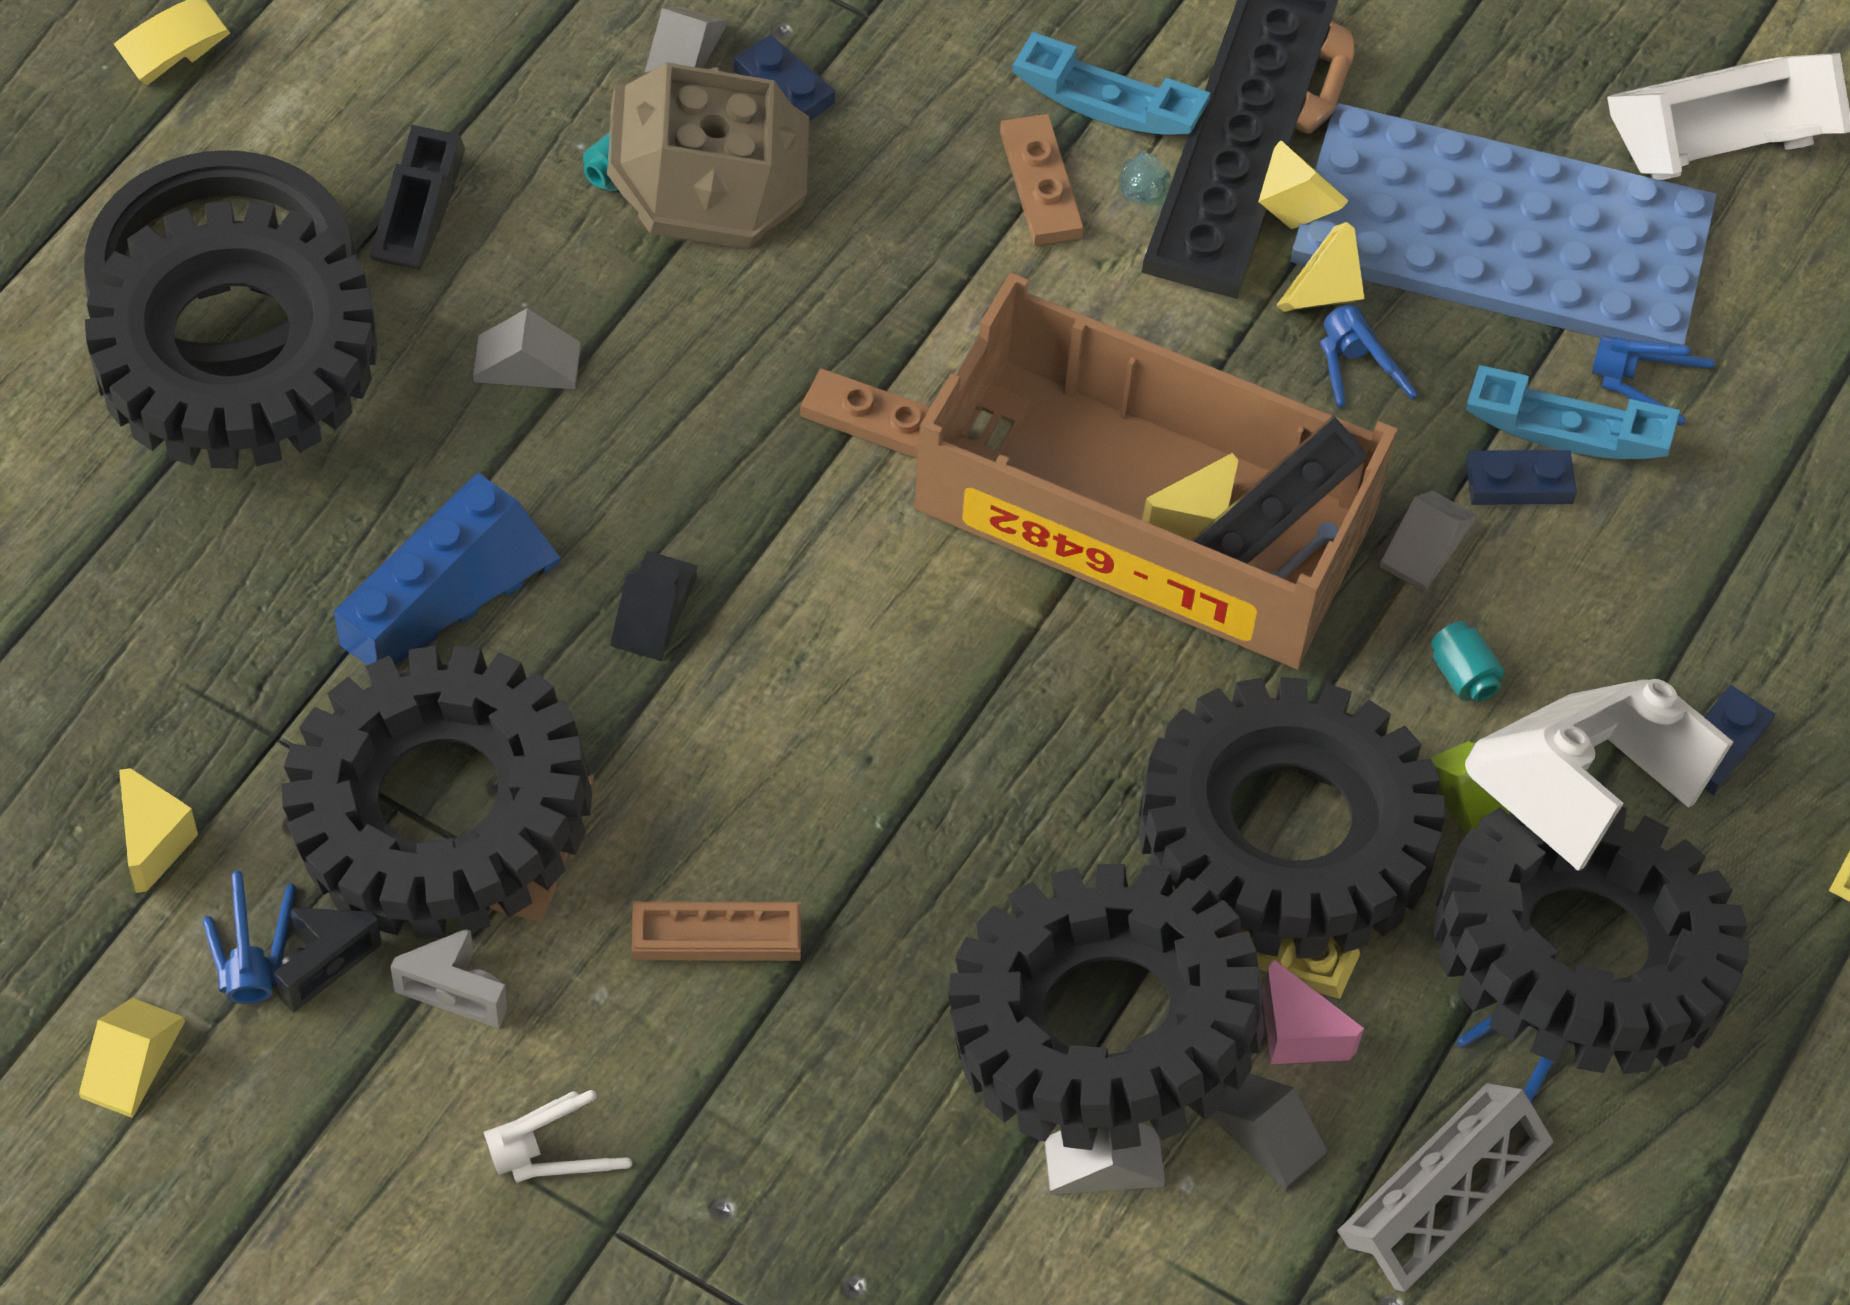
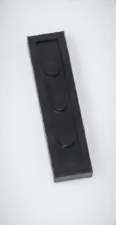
M1333 415L1191 541L1248 564L1364 463L1370 455Z

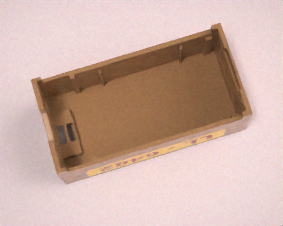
M1010 272L980 322L979 336L957 374L951 373L920 425L914 509L1298 670L1377 513L1398 429L1378 421L1374 432H1371L1337 418L1370 457L1250 563L1241 562L1142 521L1146 498L1233 453L1238 459V465L1229 506H1231L1331 418L1332 415L1028 293L1029 280ZM985 411L993 414L977 442L966 438L980 412ZM1002 418L1011 422V428L996 451L987 447L986 444ZM1331 522L1338 527L1339 531L1333 542L1329 541L1328 545L1323 544L1285 579L1269 573H1276L1317 537L1318 528L1322 523Z

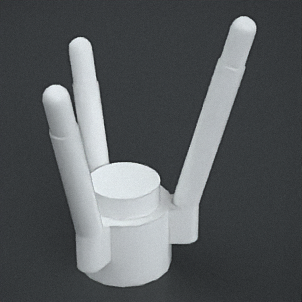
M594 1090L586 1091L580 1095L574 1091L515 1121L484 1131L498 1176L512 1171L516 1183L538 1176L628 1169L632 1166V1160L624 1157L531 1164L530 1158L541 1155L533 1131L596 1100L597 1094Z

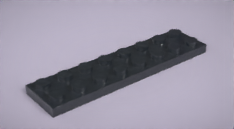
M1237 0L1205 91L1211 93L1210 100L1194 129L1188 135L1145 254L1142 273L1238 299L1268 209L1259 202V198L1274 148L1280 141L1290 147L1296 130V122L1303 108L1305 95L1309 92L1320 60V52L1326 41L1329 25L1336 13L1338 0Z

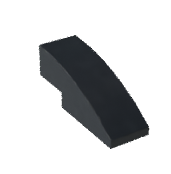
M411 125L401 164H395L370 254L371 260L417 270L421 269L439 231L464 156L465 146L459 134Z

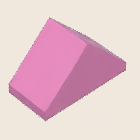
M1274 960L1267 969L1262 988L1270 1063L1350 1061L1357 1052L1364 1028Z

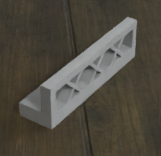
M1486 1083L1337 1231L1349 1249L1373 1254L1393 1288L1406 1292L1554 1141L1523 1089ZM1520 1120L1530 1140L1516 1154L1507 1153L1510 1129ZM1481 1158H1490L1488 1182L1479 1191L1470 1190L1473 1166ZM1444 1195L1453 1196L1450 1220L1442 1228H1433L1435 1204ZM1406 1233H1414L1416 1236L1413 1257L1402 1267L1391 1248Z

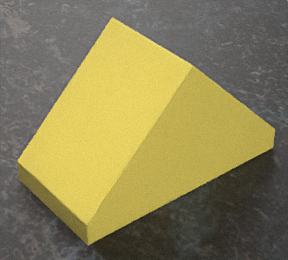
M1280 141L1276 145L1259 202L1291 230L1299 227L1300 223L1307 224L1338 211L1349 202L1285 143Z
M1345 222L1333 227L1276 306L1283 312L1351 303L1364 299L1356 234L1353 226Z
M1231 453L1146 498L1142 521L1192 540L1229 507L1238 459Z
M131 768L122 769L119 771L128 867L136 893L146 892L198 836L192 808Z
M131 998L98 1019L79 1092L81 1099L133 1118L184 1025V1017Z

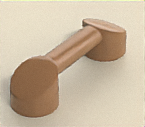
M1333 21L1329 25L1326 41L1320 52V59L1331 64L1320 97L1310 92L1306 93L1302 111L1296 122L1295 129L1307 135L1319 129L1337 109V103L1354 57L1352 33L1349 29Z

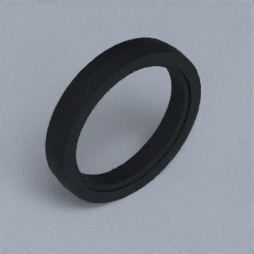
M232 150L199 152L168 160L144 171L126 183L104 205L92 225L86 242L84 254L85 288L88 299L93 283L104 285L101 268L114 251L124 255L128 248L127 239L144 228L156 217L183 203L212 196L252 197L276 204L289 212L292 209L314 219L316 236L329 228L344 241L347 257L355 255V248L347 221L334 197L322 184L302 169L280 159L253 152ZM287 319L282 324L262 334L233 342L199 343L175 338V344L181 356L198 370L217 376H239L263 368L280 354L287 342L290 324L289 319Z

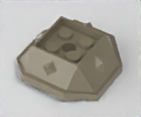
M667 62L652 71L615 84L611 103L607 175L622 196L639 212L638 218L650 234L749 249L762 239L767 231L783 222L803 206L807 195L809 116L791 104L774 80L727 73L718 67L703 69Z

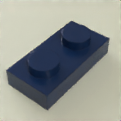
M771 34L734 58V71L737 74L774 80L791 104L809 116V121L835 104V90Z
M1472 450L1468 452L1466 469L1471 505L1574 503L1577 489L1571 450Z
M1732 685L1726 689L1704 717L1733 741V744L1704 788L1713 796L1769 728L1775 716L1774 712Z

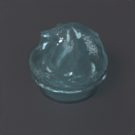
M1139 152L1134 159H1127L1123 164L1119 178L1120 188L1128 200L1136 203H1148L1155 200L1158 196H1162L1166 191L1165 183L1170 178V173L1156 158L1145 152Z

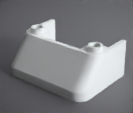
M1840 53L1771 58L1617 93L1607 97L1611 118L1640 173H1650L1651 178L1657 180L1681 176L1682 166L1688 165L1689 161L1768 142H1784L1785 150L1813 145L1814 135L1850 132V109Z
M1659 679L1638 680L1572 693L1477 741L1466 759L1465 767L1474 781L1573 867L1580 870L1585 867L1624 804L1585 771L1590 767L1595 758L1594 746L1608 739L1689 808L1695 804L1733 744V741L1682 700L1670 684Z

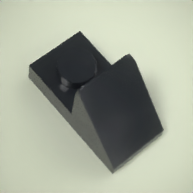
M647 551L639 571H629L626 576L611 637V647L662 661L696 581L697 565Z
M293 908L291 910L295 933L307 947L305 949L298 948L289 953L274 972L279 998L293 1013L382 945L378 919L371 912Z

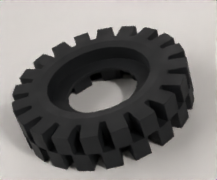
M231 201L205 203L207 224L200 226L196 225L188 208L163 216L167 237L162 239L146 225L128 238L127 242L131 258L114 251L101 268L104 285L93 283L86 304L90 319H85L86 342L100 395L105 397L107 410L120 427L129 423L133 439L152 451L165 440L169 459L194 465L201 449H207L211 468L238 469L240 449L251 448L256 466L282 460L279 441L288 438L299 453L321 442L319 421L337 430L353 413L350 396L363 399L372 380L370 365H376L377 337L370 288H367L365 272L356 256L347 257L345 242L329 228L316 236L314 219L292 209L282 223L278 225L274 204L249 201L244 220L235 221ZM230 286L249 287L251 291L273 297L285 310L289 319L290 329L283 350L263 368L239 376H217L193 367L179 353L174 338L176 323L183 310L197 297L198 299H203L231 291Z
M436 645L410 649V670L403 673L398 672L391 656L365 666L372 685L365 690L360 688L349 676L327 693L334 713L330 714L316 707L311 710L299 727L306 745L291 743L284 765L290 782L282 783V805L289 821L287 826L309 876L323 896L327 893L330 894L337 909L371 912L378 919L379 931L397 936L405 920H410L416 938L444 937L446 918L452 917L458 918L462 930L467 929L473 932L490 927L486 908L495 903H498L510 918L533 903L527 884L534 881L541 887L549 890L566 871L560 851L576 855L586 834L581 816L591 815L592 789L588 776L591 775L575 720L565 701L558 702L554 687L537 671L526 678L522 662L498 652L489 667H487L481 648L454 645L449 664H442ZM435 742L463 743L482 752L496 769L498 775V794L489 814L473 830L455 839L447 838L418 842L399 835L385 822L379 806L380 788L390 768L405 754L420 746Z
M1280 677L1276 698L1269 697L1262 678L1236 682L1232 702L1220 688H1217L1197 698L1194 714L1183 708L1167 724L1165 739L1158 737L1149 757L1139 811L1141 819L1138 830L1142 854H1151L1148 866L1170 871L1172 886L1175 885L1174 891L1187 878L1210 889L1211 907L1224 900L1240 917L1241 929L1244 927L1254 931L1252 941L1257 953L1278 957L1282 937L1293 938L1297 959L1325 957L1329 938L1332 936L1342 953L1368 945L1372 927L1380 935L1385 936L1402 923L1406 907L1413 910L1423 895L1441 840V829L1445 819L1444 795H1436L1440 778L1431 758L1417 761L1422 744L1406 726L1386 735L1391 713L1371 700H1368L1354 715L1347 713L1352 691L1328 683L1325 684L1318 703L1308 701L1307 679ZM1279 766L1298 767V773L1330 786L1334 784L1339 789L1350 809L1351 826L1349 833L1336 849L1318 858L1286 860L1266 854L1251 845L1242 836L1234 823L1231 802L1238 786L1251 775L1278 771Z
M1623 806L1585 867L1577 870L1511 812L1507 814L1499 807L1484 816L1480 821L1478 829L1471 828L1460 843L1435 904L1438 908L1433 918L1434 940L1443 942L1438 954L1447 977L1464 976L1457 993L1474 1012L1498 1002L1489 1026L1511 1042L1528 1025L1538 1030L1530 1052L1557 1063L1566 1043L1574 1044L1576 1069L1605 1073L1614 1054L1623 1074L1649 1072L1656 1057L1667 1067L1687 1058L1692 1046L1700 1049L1713 1035L1718 1023H1720L1744 976L1742 972L1748 963L1750 941L1742 939L1748 927L1741 905L1726 904L1733 889L1720 871L1716 870L1698 874L1706 856L1686 839L1667 851L1661 848L1669 827L1644 815L1634 832L1624 829L1627 807ZM1561 890H1583L1604 896L1627 910L1639 923L1648 943L1647 960L1639 971L1617 980H1613L1614 973L1579 963L1575 970H1572L1555 960L1558 951L1533 927L1531 928L1530 914L1533 906L1544 896Z
M1097 864L1095 888L1085 889L1078 867L1051 874L1054 898L1048 899L1032 881L1009 894L1012 915L993 906L976 923L979 940L965 937L955 957L958 973H950L948 997L959 1059L962 1061L964 1075L974 1093L983 1091L986 1108L1004 1123L1017 1114L1021 1133L1045 1142L1057 1124H1059L1064 1147L1092 1150L1098 1128H1109L1112 1149L1117 1150L1142 1146L1138 1123L1150 1121L1162 1141L1188 1130L1185 1106L1190 1107L1205 1120L1226 1103L1224 1084L1239 1090L1251 1072L1252 1062L1250 1053L1259 1054L1264 1034L1262 1016H1265L1257 951L1249 931L1241 932L1240 917L1224 900L1211 907L1210 889L1187 878L1173 892L1170 871L1145 865L1134 887H1128L1125 864ZM1121 960L1138 964L1153 972L1163 982L1168 991L1170 999L1169 1011L1163 1025L1155 1031L1129 1043L1130 1050L1108 1054L1107 1048L1077 1045H1070L1069 1047L1052 1033L1046 1022L1045 1006L1053 987L1069 972L1092 962Z

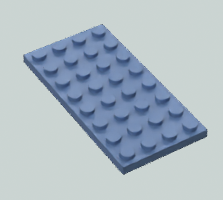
M1337 103V109L1329 120L1315 170L1349 202L1338 211L1307 224L1300 223L1290 262L1305 266L1333 227L1348 222L1355 228L1362 280L1599 338L1605 335L1630 341L1684 346L1716 193Z

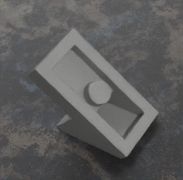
M462 930L397 956L391 965L395 993L498 1029L508 1011L505 984L500 983L495 976L479 969L466 971L473 956L470 930Z

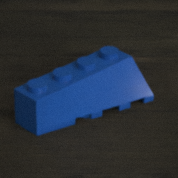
M476 473L334 610L339 645L366 665L387 656H391L394 664H397L409 656L410 649L423 648L436 640L437 633L457 620L461 623L466 622L479 614L478 607L501 593L505 597L523 587V580L542 569L546 573L561 563L560 557L519 501L481 474Z

